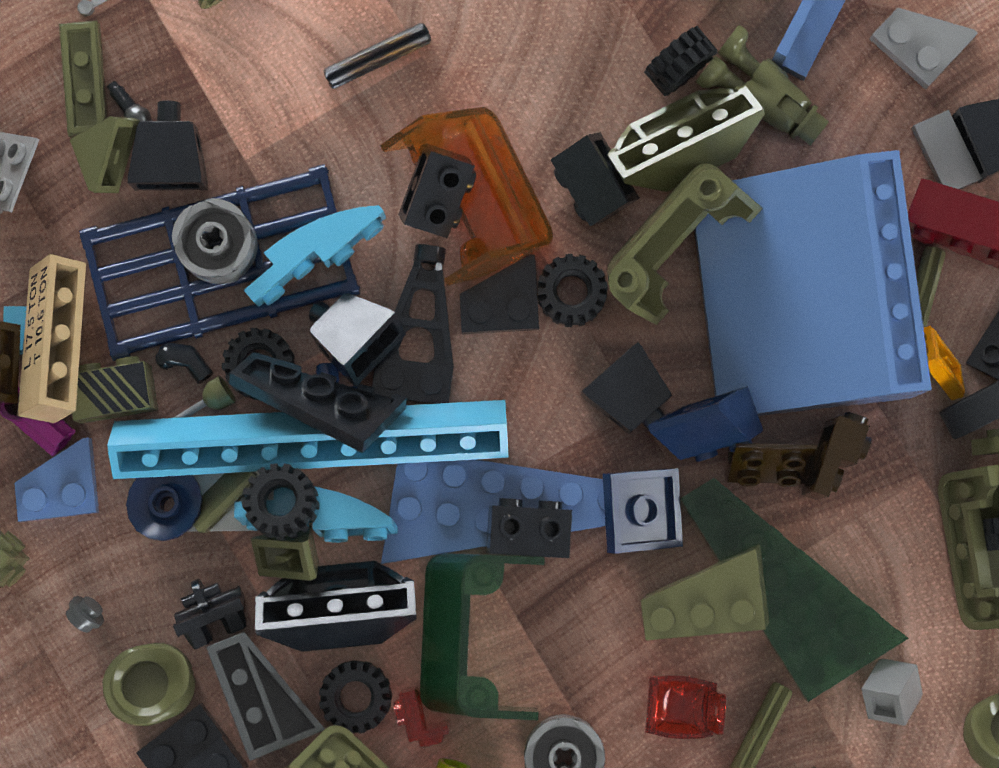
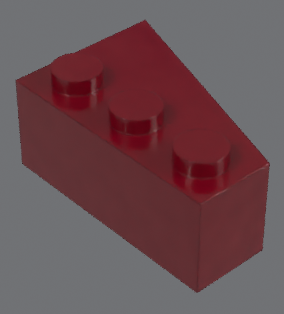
M921 178L908 211L911 237L926 244L937 243L957 254L971 257L999 269V202Z

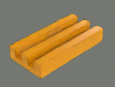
M931 326L924 327L929 372L951 401L965 397L961 364L936 330Z

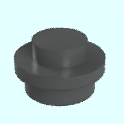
M75 596L69 602L66 617L78 630L89 633L92 629H98L104 623L103 609L93 598Z

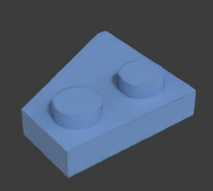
M82 438L14 483L18 522L99 513L92 438Z

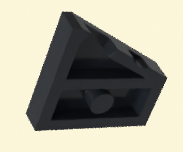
M535 254L524 257L460 294L462 334L539 330Z

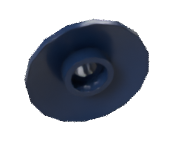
M193 475L136 478L129 489L126 502L128 519L137 532L149 539L168 541L179 538L193 527V524L200 516L203 498L200 485ZM173 498V508L170 511H165V502Z

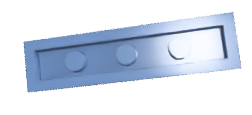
M802 0L772 61L782 70L784 69L786 73L804 81L845 0Z

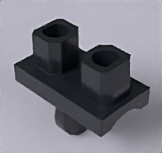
M199 578L191 581L193 593L181 598L185 609L174 613L176 623L173 624V628L177 636L184 635L195 650L213 641V634L208 624L221 619L227 634H233L247 627L244 611V594L240 586L222 593L218 582L205 588Z

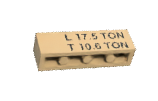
M49 254L30 268L18 416L56 423L76 411L86 263Z

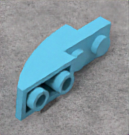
M376 205L344 210L319 218L293 231L264 252L273 265L245 288V293L258 307L264 302L269 306L284 294L285 289L283 286L295 277L297 280H300L314 268L315 264L312 261L317 257L327 268L334 263L336 266H340L354 254L355 251L352 248L363 238L369 241L384 228L382 221L386 219L383 209Z
M315 487L318 493L316 499L319 502V510L315 509L314 511L317 518L313 522V530L319 537H324L325 542L348 541V536H363V539L367 541H382L387 539V534H398V526L393 519L374 506L337 491ZM288 488L275 489L273 500H267L266 502L268 512L274 516L288 514L295 505V494ZM242 501L234 502V518L242 525H246V529L258 531L246 518L245 514L247 512L242 508Z

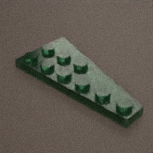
M715 478L680 498L681 503L718 561L730 558L760 543L769 614V624L766 630H762L806 701L809 702L909 639L883 619L873 608L866 605L849 591L844 584L805 552L786 539L776 528L769 525L752 511L747 504Z

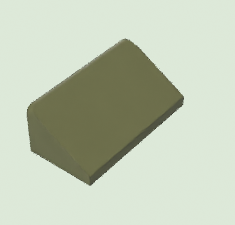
M256 472L224 473L202 495L203 502L200 516L193 524L195 529L199 533H208L234 507V502H239L244 497L242 494L244 487L249 489L251 486L248 479L251 476L255 479L259 476Z

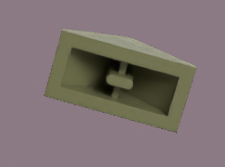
M109 116L70 139L88 190L94 193H119L139 120Z
M311 525L305 533L302 530L298 531V537L294 539L286 536L285 540H277L275 537L269 538L265 535L251 538L259 576L309 581L317 577L319 560Z

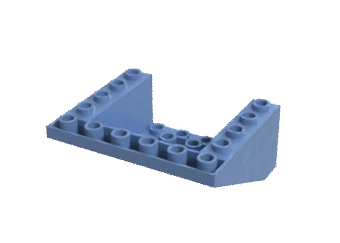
M899 150L859 154L732 180L763 209L750 223L742 218L732 217L723 225L708 213L694 229L715 396L748 386L758 416L911 399L932 390Z

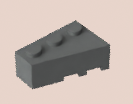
M245 632L206 647L249 761L325 730Z

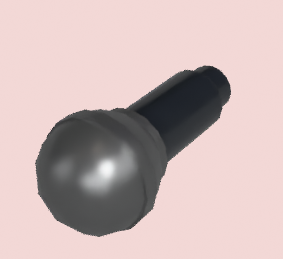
M116 81L111 82L107 86L111 97L124 112V117L135 118L140 122L152 121L150 112L136 104L123 86L119 85Z

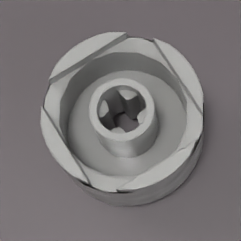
M211 198L193 206L190 205L178 216L172 231L173 246L180 262L195 277L208 283L225 284L236 282L250 269L257 255L258 241L253 226L237 206L222 199ZM220 236L223 240L220 246L215 245L212 248L208 241L210 238L217 239Z
M555 715L541 721L529 734L524 749L525 768H604L605 751L600 737L589 723L572 715ZM559 748L564 751L569 748L573 749L574 751L571 753L572 764L568 765L562 762L557 765L555 763L557 760L555 751Z

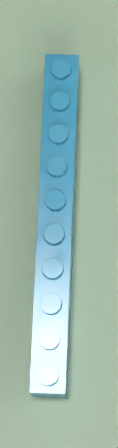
M506 400L406 405V409L363 453L284 412L114 421L107 444L113 479L257 472L262 467L266 470L271 469L270 464L277 463L280 467H283L285 463L290 464L294 469L509 458Z

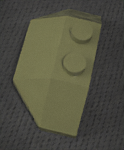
M738 86L734 90L719 88L696 91L629 124L618 139L615 147L607 154L608 159L625 184L668 192L674 189L690 170L697 165L705 163L719 167L735 159L765 115L764 108L747 86Z

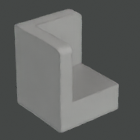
M880 659L861 688L868 719L903 726L907 724L923 695L917 664L888 659Z

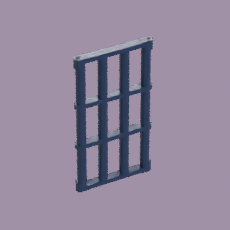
M322 164L308 168L309 172L246 189L244 186L237 187L235 192L212 197L228 201L237 207L240 206L242 213L249 220L257 235L258 249L255 265H252L234 283L212 284L200 279L190 282L187 269L176 255L172 241V231L178 216L190 205L193 206L204 200L170 209V206L163 207L161 212L101 228L93 226L79 230L112 360L116 361L120 358L131 357V353L193 336L195 339L202 338L204 333L270 316V319L278 317V313L311 305L319 301L337 298L346 293L355 296L360 295V286L357 283L349 258L343 263L347 279L282 296L269 306L265 302L260 307L253 304L199 319L194 300L195 296L254 281L267 271L273 264L270 261L264 262L259 244L260 239L297 230L319 218L337 213L330 187L329 170L326 165ZM319 184L322 185L327 206L254 225L249 203ZM166 226L171 248L99 267L94 245ZM220 236L217 239L210 238L208 244L213 248L215 245L220 246L223 240ZM317 257L312 262L316 264L322 261ZM172 263L176 264L181 285L109 304L104 286L105 281ZM185 299L190 322L118 341L114 318Z

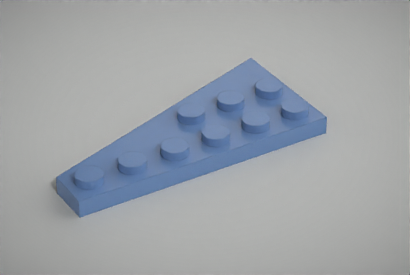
M483 460L397 464L389 517L398 526V534H387V539L384 541L381 564L486 547L489 506H499V498L522 499V507L538 508V501L562 502V510H572L571 532L604 527L606 525L603 479Z

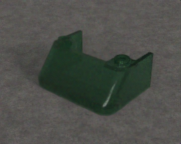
M443 553L434 556L428 562L425 571L420 698L425 707L434 712L475 718L538 720V708L498 706L499 695L495 684L482 676H467L471 595H488L495 592L503 582L504 564L544 566L545 557Z

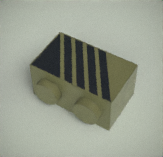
M138 356L117 359L116 366L101 368V363L79 366L76 411L72 413L73 421L84 424L158 411L152 366L145 361L140 362Z

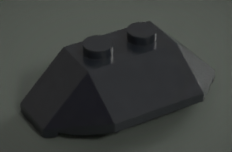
M377 561L318 566L317 577L311 581L282 578L267 592L263 591L255 596L256 635L301 652L382 644L417 619L414 580L408 577L404 578L396 571Z

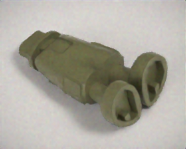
M738 25L717 55L750 76V81L744 82L728 69L724 61L715 55L695 82L706 89L717 86L734 90L738 86H747L764 108L765 115L762 118L763 121L779 131L789 134L792 139L798 136L811 146L829 121L816 112L818 106L815 104L811 106L812 102L788 79L789 76L784 69L782 70L769 58L763 59L759 63L749 53L746 47L748 31L741 25Z

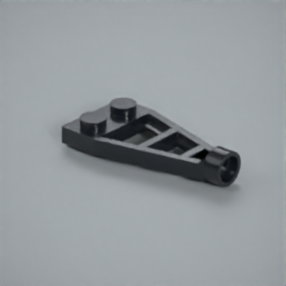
M425 244L415 245L414 264L394 311L405 333L412 328L426 329L431 333L434 344V357L428 363L403 360L399 355L401 340L375 367L372 387L375 388L374 394L387 398H392L393 394L407 397V401L429 404L449 403L454 364L443 274L446 249L443 247ZM421 264L436 265L433 270H425ZM416 291H431L435 295V316L432 320L410 317L409 310Z

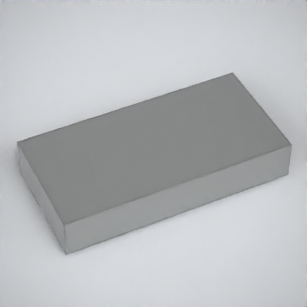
M949 110L915 124L911 128L937 183L961 190L982 179Z

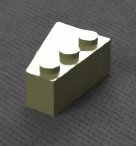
M760 543L730 558L719 561L710 567L648 593L641 600L645 640L766 630L769 624V614Z

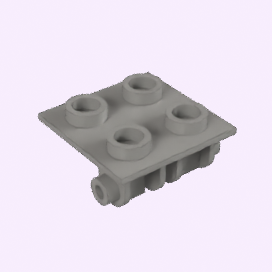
M0 132V214H2V211L12 213L40 139Z

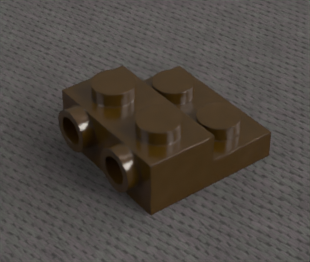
M845 412L844 416L838 415L825 422L801 495L818 500L829 497L831 491L835 493L838 491L844 474V470L839 469V467L846 468L855 465L859 459L864 460L868 454L872 438L867 436L870 427L867 425L868 418L855 413Z

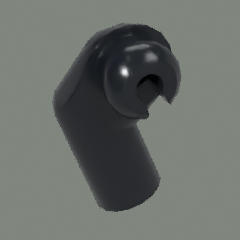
M169 342L159 348V352L155 355L156 364L160 368L168 370L174 366L186 367L197 384H201L213 375L211 368L196 348L191 345Z

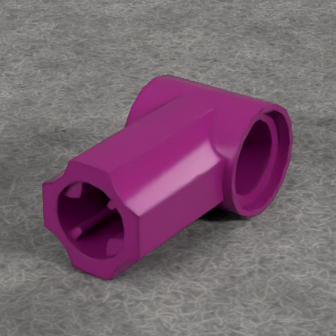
M0 403L1 416L12 421L51 456H55L59 451L63 450L76 432L63 419L56 423L16 416L12 409L13 403Z

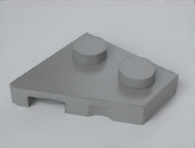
M897 8L869 39L926 90L975 38L978 32L971 28Z

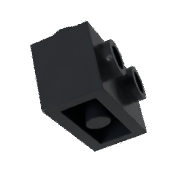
M601 132L586 135L551 159L555 167L554 175L562 187L569 190L575 200L574 208L576 213L583 221L588 222L589 226L606 221L640 199L634 187L623 182L608 159L607 154L611 149Z
M424 143L398 214L403 224L448 238L451 228L456 229L461 220L463 208L460 204L465 192L469 193L475 183V165L471 160L455 152Z
M499 498V506H489L487 554L570 558L572 510H562V502L538 501V508L522 507V499Z

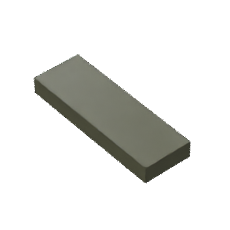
M97 20L59 24L67 132L71 139L107 118L100 24Z

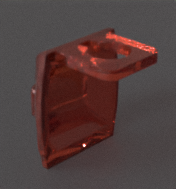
M666 675L649 677L646 733L674 739L713 737V733L723 735L726 695L717 691V683L688 676Z

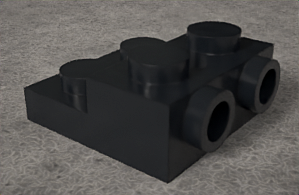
M203 703L196 706L136 752L147 768L249 767Z

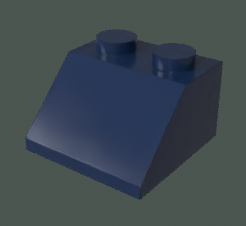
M748 386L678 407L648 425L650 433L679 460L694 456L696 462L718 455L717 449L729 447L730 452H734L736 443L753 444L751 439L764 431Z

